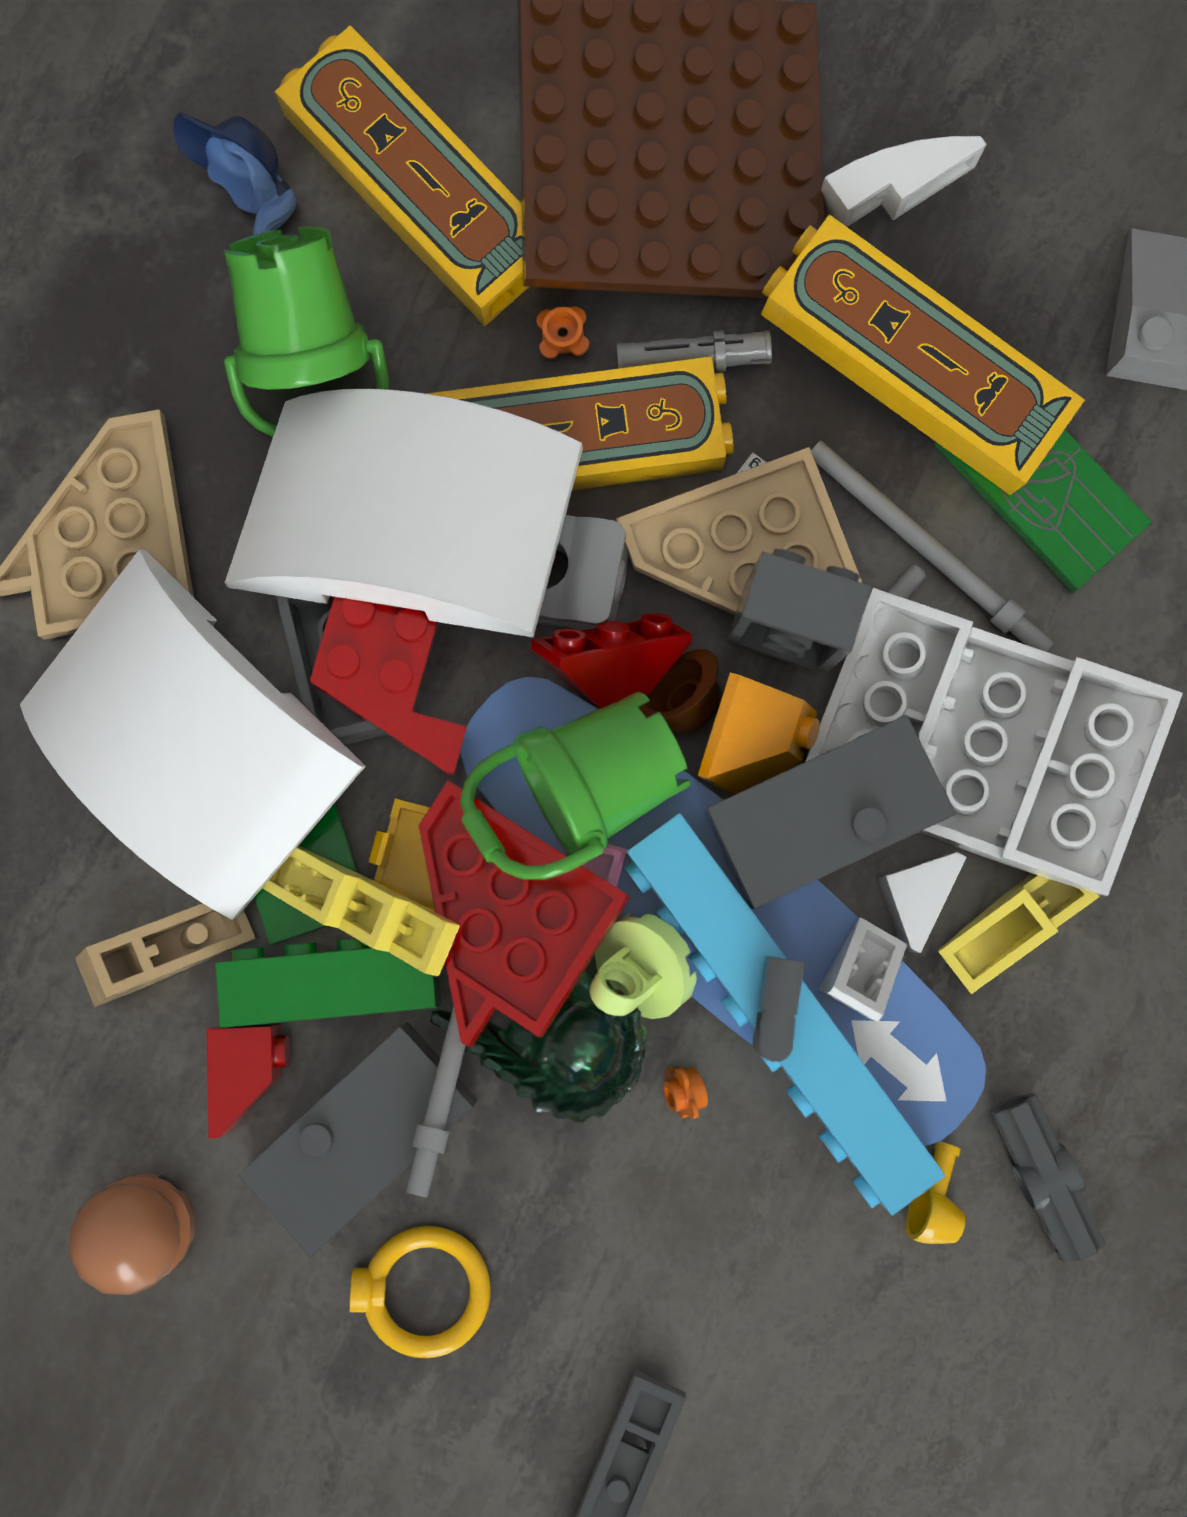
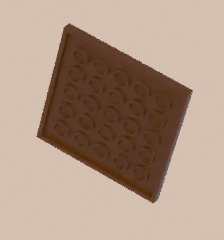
M517 0L523 286L768 298L762 293L764 287L779 266L788 271L798 258V256L792 253V250L802 234L810 225L818 230L824 222V195L821 192L823 168L816 3L780 0Z

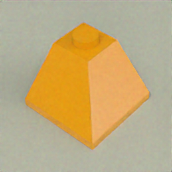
M730 673L697 776L728 795L734 796L791 769L803 761L806 749H811L817 740L819 720L816 716L818 712L803 699L742 675Z

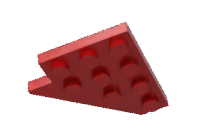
M447 780L419 824V831L435 912L460 925L445 960L460 1041L467 1047L473 1046L496 1009L536 1036L543 1037L631 896L582 865L549 879L524 880L504 873L494 862H487L469 835L462 823L464 815L460 804L462 789ZM474 798L476 809L482 812L505 848L504 854L512 861L527 866L547 865L567 857L482 801Z

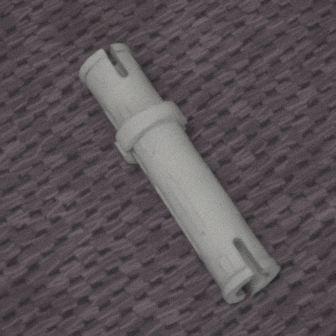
M721 330L713 331V336L617 343L618 369L711 356L715 372H724L726 367L771 364L772 346L770 330L724 335V331Z

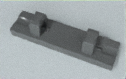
M635 1370L575 1517H638L686 1400L684 1391ZM626 1433L638 1435L644 1440L647 1450L622 1439Z

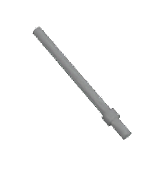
M822 440L813 447L811 452L814 460L823 470L992 616L989 621L1004 634L1010 631L1025 645L1045 652L1054 644L1047 635L1024 616L1026 612L1024 608L1011 597L1006 601Z
M454 1006L423 1125L417 1124L412 1147L417 1148L406 1193L426 1198L428 1197L438 1154H444L450 1132L444 1130L466 1047L460 1041Z

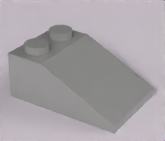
M1133 228L1128 232L1105 376L1187 390V238Z

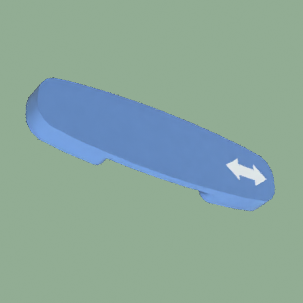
M523 677L509 681L489 696L467 725L460 753L465 772L469 776L477 764L492 753L512 744L515 737L520 733L539 726L550 730L599 709L549 679ZM517 757L500 764L484 776L477 787L497 812L566 856H569L534 799ZM686 771L676 774L675 777L676 779L690 780V786L687 789L665 800L608 838V844L627 849L628 851L677 814L681 813L748 905L705 814L708 807L723 800ZM626 855L617 888L631 897L618 918L630 913L629 916L641 918L646 913L659 917L656 911L662 908L663 904L652 889H649L644 894L641 893L624 869L625 866L631 863V860ZM818 880L756 909H751L788 960L805 962L802 980L922 1144L927 1146L941 1142L957 1129L975 1107L984 1090L986 1065L980 1046L947 1006L903 961H901L884 1014L878 1022L864 1017L818 990L852 928L859 919ZM680 934V936L687 943L689 950L691 952L690 954L696 951L693 945L685 936V934ZM688 954L685 959L689 966L690 975L696 971L697 978L692 997L725 1025L753 1045L754 1029L749 1022L742 1027L737 1025L721 1003V1000L728 993L716 977L707 983L688 956L690 954Z

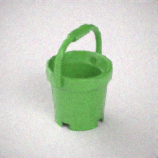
M298 227L301 241H299L297 235H282L280 229L240 239L230 244L231 250H224L230 276L240 343L234 349V355L227 356L224 359L231 393L241 415L256 430L271 437L274 436L277 425L264 420L251 407L244 392L243 384L251 388L266 390L291 389L315 385L343 377L360 369L372 356L376 375V389L389 390V374L382 342L378 339L368 340L364 326L355 321L335 256L330 230L323 227Z
M636 692L619 702L550 730L539 726L520 733L515 737L512 744L492 753L474 767L463 783L460 799L464 814L462 823L487 862H494L504 873L524 880L549 879L564 874L602 854L608 845V838L665 800L690 786V780L676 779L675 777L676 774L688 768L679 745L660 712L646 718L638 708L650 701L645 694ZM517 757L534 799L569 856L547 865L529 866L509 859L504 854L505 848L482 812L476 809L474 804L476 788L486 774L500 764Z

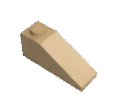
M202 903L88 946L75 960L93 1005L97 1007L152 985L251 942L256 938L244 910L236 919L231 920Z

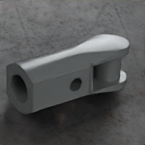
M770 956L765 958L758 1004L760 1010L757 1013L753 1047L761 1057L769 1061L780 1062L791 1054L796 1022L795 1015H797L805 962Z

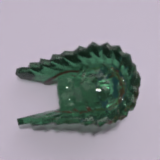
M584 971L543 1037L536 1036L514 1020L508 1025L507 1030L488 1021L474 1045L471 1047L466 1046L464 1052L480 1056L481 1066L494 1071L499 1079L512 1084L518 1097L531 1098L532 1106L536 1112L550 1111L552 1116L560 1121L570 1118L574 1122L583 1123L593 1115L597 1118L605 1116L612 1106L618 1105L625 1094L630 1092L638 1082L642 1071L641 1064L646 1053L647 1028L640 1023L641 1012L638 1008L624 1016H614L599 1009L592 1001L589 993L590 984L593 979ZM605 980L607 986L613 992L622 996H628L620 989L614 990L610 981ZM444 1010L433 1011L430 1022L447 1031L452 1013Z

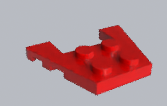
M334 597L310 683L395 738L411 751L416 752L433 763L438 769L454 776L467 727L413 712L438 622L429 621L425 611Z

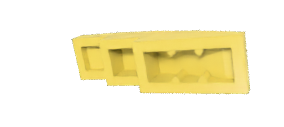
M299 845L262 888L319 923L339 928L369 947L389 952L421 972L439 976L460 927L459 924L380 883Z

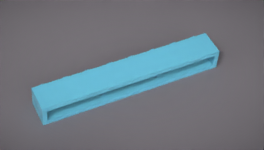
M679 813L626 852L631 863L625 866L624 869L642 894L649 889L653 890L663 904V907L656 911L659 918L673 926L679 935L684 933L696 951L688 957L705 981L708 983L716 977L728 993L721 1000V1003L737 1025L742 1027L749 1022L752 1028L755 1029L757 1013L760 1010L758 1004L766 956L787 958L681 813ZM802 980L797 1015H795L796 1022L791 1054L780 1062H772L764 1057L761 1058L772 1072L780 1067L784 1070L794 1084L786 1090L787 1094L805 1118L813 1112L816 1114L826 1128L819 1135L820 1139L838 1163L846 1157L859 1173V1176L853 1179L852 1183L871 1209L880 1203L893 1216L946 1175Z

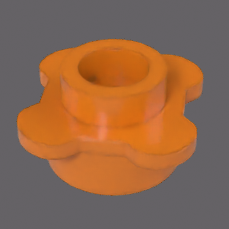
M577 306L570 308L557 307L552 310L545 309L538 314L536 322L537 326L542 330L543 336L539 350L545 358L555 359L559 354L565 353L582 356L588 351L589 340L584 336L583 324L586 322V313L583 309ZM566 329L568 334L565 337H561L558 331Z
M672 1066L666 1068L665 1077L667 1081L663 1082V1093L671 1111L677 1112L682 1119L688 1116L691 1119L698 1118V1110L705 1108L708 1104L707 1090L700 1073L693 1066L685 1069L680 1066L675 1068V1070Z

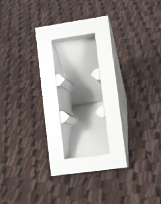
M958 852L945 854L877 877L897 937L907 944L906 950L915 953L922 952L967 858L966 856Z
M860 917L818 990L864 1017L878 1022L884 1014L907 944Z

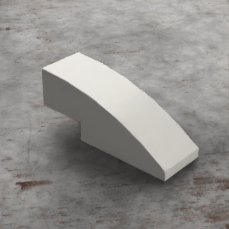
M948 136L916 140L885 148L857 159L824 178L821 192L824 195V208L828 214L846 227L880 205L884 207L891 219L895 220L975 168L986 143L981 136Z

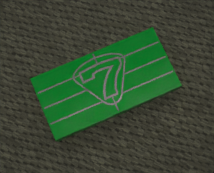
M1065 429L1028 482L1011 495L1000 489L940 444L934 443V446L1072 593L1083 586L1152 523L1148 516Z

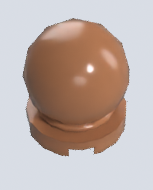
M155 1173L131 1174L94 1193L79 1209L70 1229L68 1256L80 1279L100 1292L114 1295L137 1294L156 1285L164 1276L172 1272L186 1256L188 1248L196 1235L195 1212L188 1195L182 1189L180 1191L176 1189L169 1181L158 1178L160 1175Z

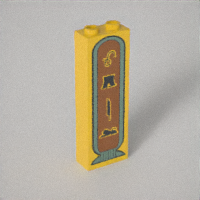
M351 25L339 35H333L326 39L320 46L318 53L302 68L291 70L283 78L280 87L275 90V94L284 116L484 326L488 325L529 288L523 286L521 202Z
M830 214L818 230L810 225L792 250V253L798 256V258L788 271L779 266L764 287L762 293L768 299L761 315L1007 494L1011 495L1024 486L1085 399Z
M712 356L427 393L501 410L534 421L581 442L583 450L572 491L723 471L726 454H731L734 451L730 422H721L719 408L720 404H726L723 373L714 374Z

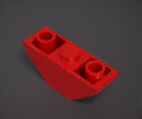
M648 613L642 615L641 620L625 623L606 621L605 623L598 624L597 628L581 631L576 629H558L553 632V636L531 639V650L573 691L602 709L636 692L648 696L691 644L692 633L672 623V619L667 615Z

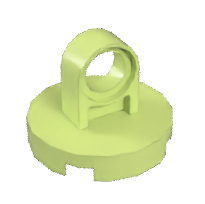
M630 913L621 915L617 918L595 953L598 972L590 984L589 993L591 999L599 1009L614 1016L634 1013L635 1008H638L641 1016L646 1018L668 1017L692 996L697 982L696 971L690 975L689 966L685 959L691 953L689 947L673 926L655 915L646 913L641 918L629 916ZM605 980H609V981H610V983H611V985H612V987H613V989H614L615 991H612V990L607 986ZM618 989H620L623 993L627 994L628 996L619 995L617 992Z

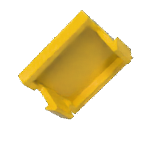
M395 798L387 833L376 832L368 863L378 865L374 881L435 912L419 831V824L430 807Z

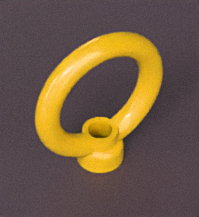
M419 1226L404 1230L390 1238L378 1249L371 1259L368 1268H352L350 1312H365L366 1318L378 1338L391 1349L406 1356L434 1358L457 1350L475 1335L482 1325L489 1308L491 1283L484 1259L469 1240L447 1228ZM420 1248H436L451 1254L463 1266L469 1281V1300L461 1318L448 1330L431 1336L415 1335L403 1330L390 1317L385 1305L386 1278L390 1269L403 1255Z

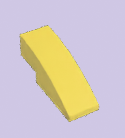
M1031 873L945 943L938 952L967 990L973 994L1058 932L1057 927L1100 896L1097 893Z

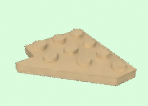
M160 409L109 418L1 564L0 596L31 591L38 637L51 639L73 635L139 549H145L194 597L166 419Z
M810 447L616 518V522L620 523L625 530L626 538L624 545L635 571L733 615L736 614L744 585L762 551L772 554L774 549L788 550L803 556L806 559L804 565L826 571L828 566H837L851 570L859 575Z

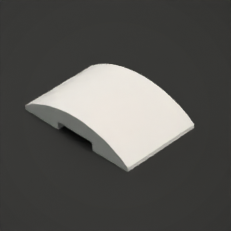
M340 389L307 394L285 401L225 584L228 588L324 604L328 603L330 596L421 610L425 611L429 621L534 637L583 450L582 443L539 423L501 410L453 398L417 392L384 389Z
M139 549L23 699L20 707L24 719L45 757L62 780L92 814L121 842L162 876L206 906L233 920L242 913L365 768V765L292 693L281 694L213 627L217 620L145 549Z
M873 588L861 619L853 649L846 656L820 723L817 740L810 749L806 762L908 715L956 813L955 816L918 833L1047 879L1108 896L1183 693L1079 657L1072 661L975 628L973 627V621Z

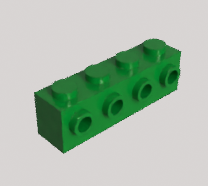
M358 939L337 940L338 951L317 953L316 942L284 945L285 956L265 958L263 947L231 950L232 961L215 963L220 1028L436 1008L441 1005L439 976L425 974L391 953L370 948Z

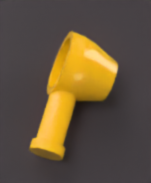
M938 1142L934 1143L933 1149H935L933 1159L946 1176L910 1203L906 1217L908 1237L925 1244L956 1243L963 1234L966 1222L964 1211L946 1197L955 1159L959 1157L961 1148L948 1143Z

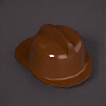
M696 649L683 653L647 696L650 701L638 708L646 718L660 712L670 730L674 732L687 733L701 727L718 712L723 696L716 680L719 671L717 657L711 651L705 649Z

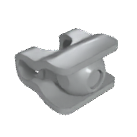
M565 515L556 550L568 558V569L565 577L557 585L546 589L538 624L581 631L597 628L598 624L605 623L606 621L617 620L629 557L624 545L626 533L620 523L602 518Z

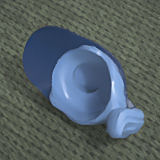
M181 112L176 115L173 133L179 149L190 160L207 169L209 178L213 182L222 185L240 209L256 214L253 235L274 231L289 219L296 208V195L287 182L279 176L276 149L269 138L258 127L241 116L230 117L218 125L212 126Z

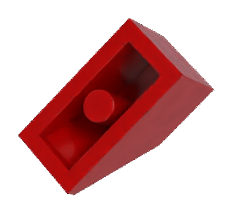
M281 1023L220 1028L219 1025L207 1029L208 1139L220 1138L230 1132L282 1077V1068L289 1067L290 1040L288 1035H282Z

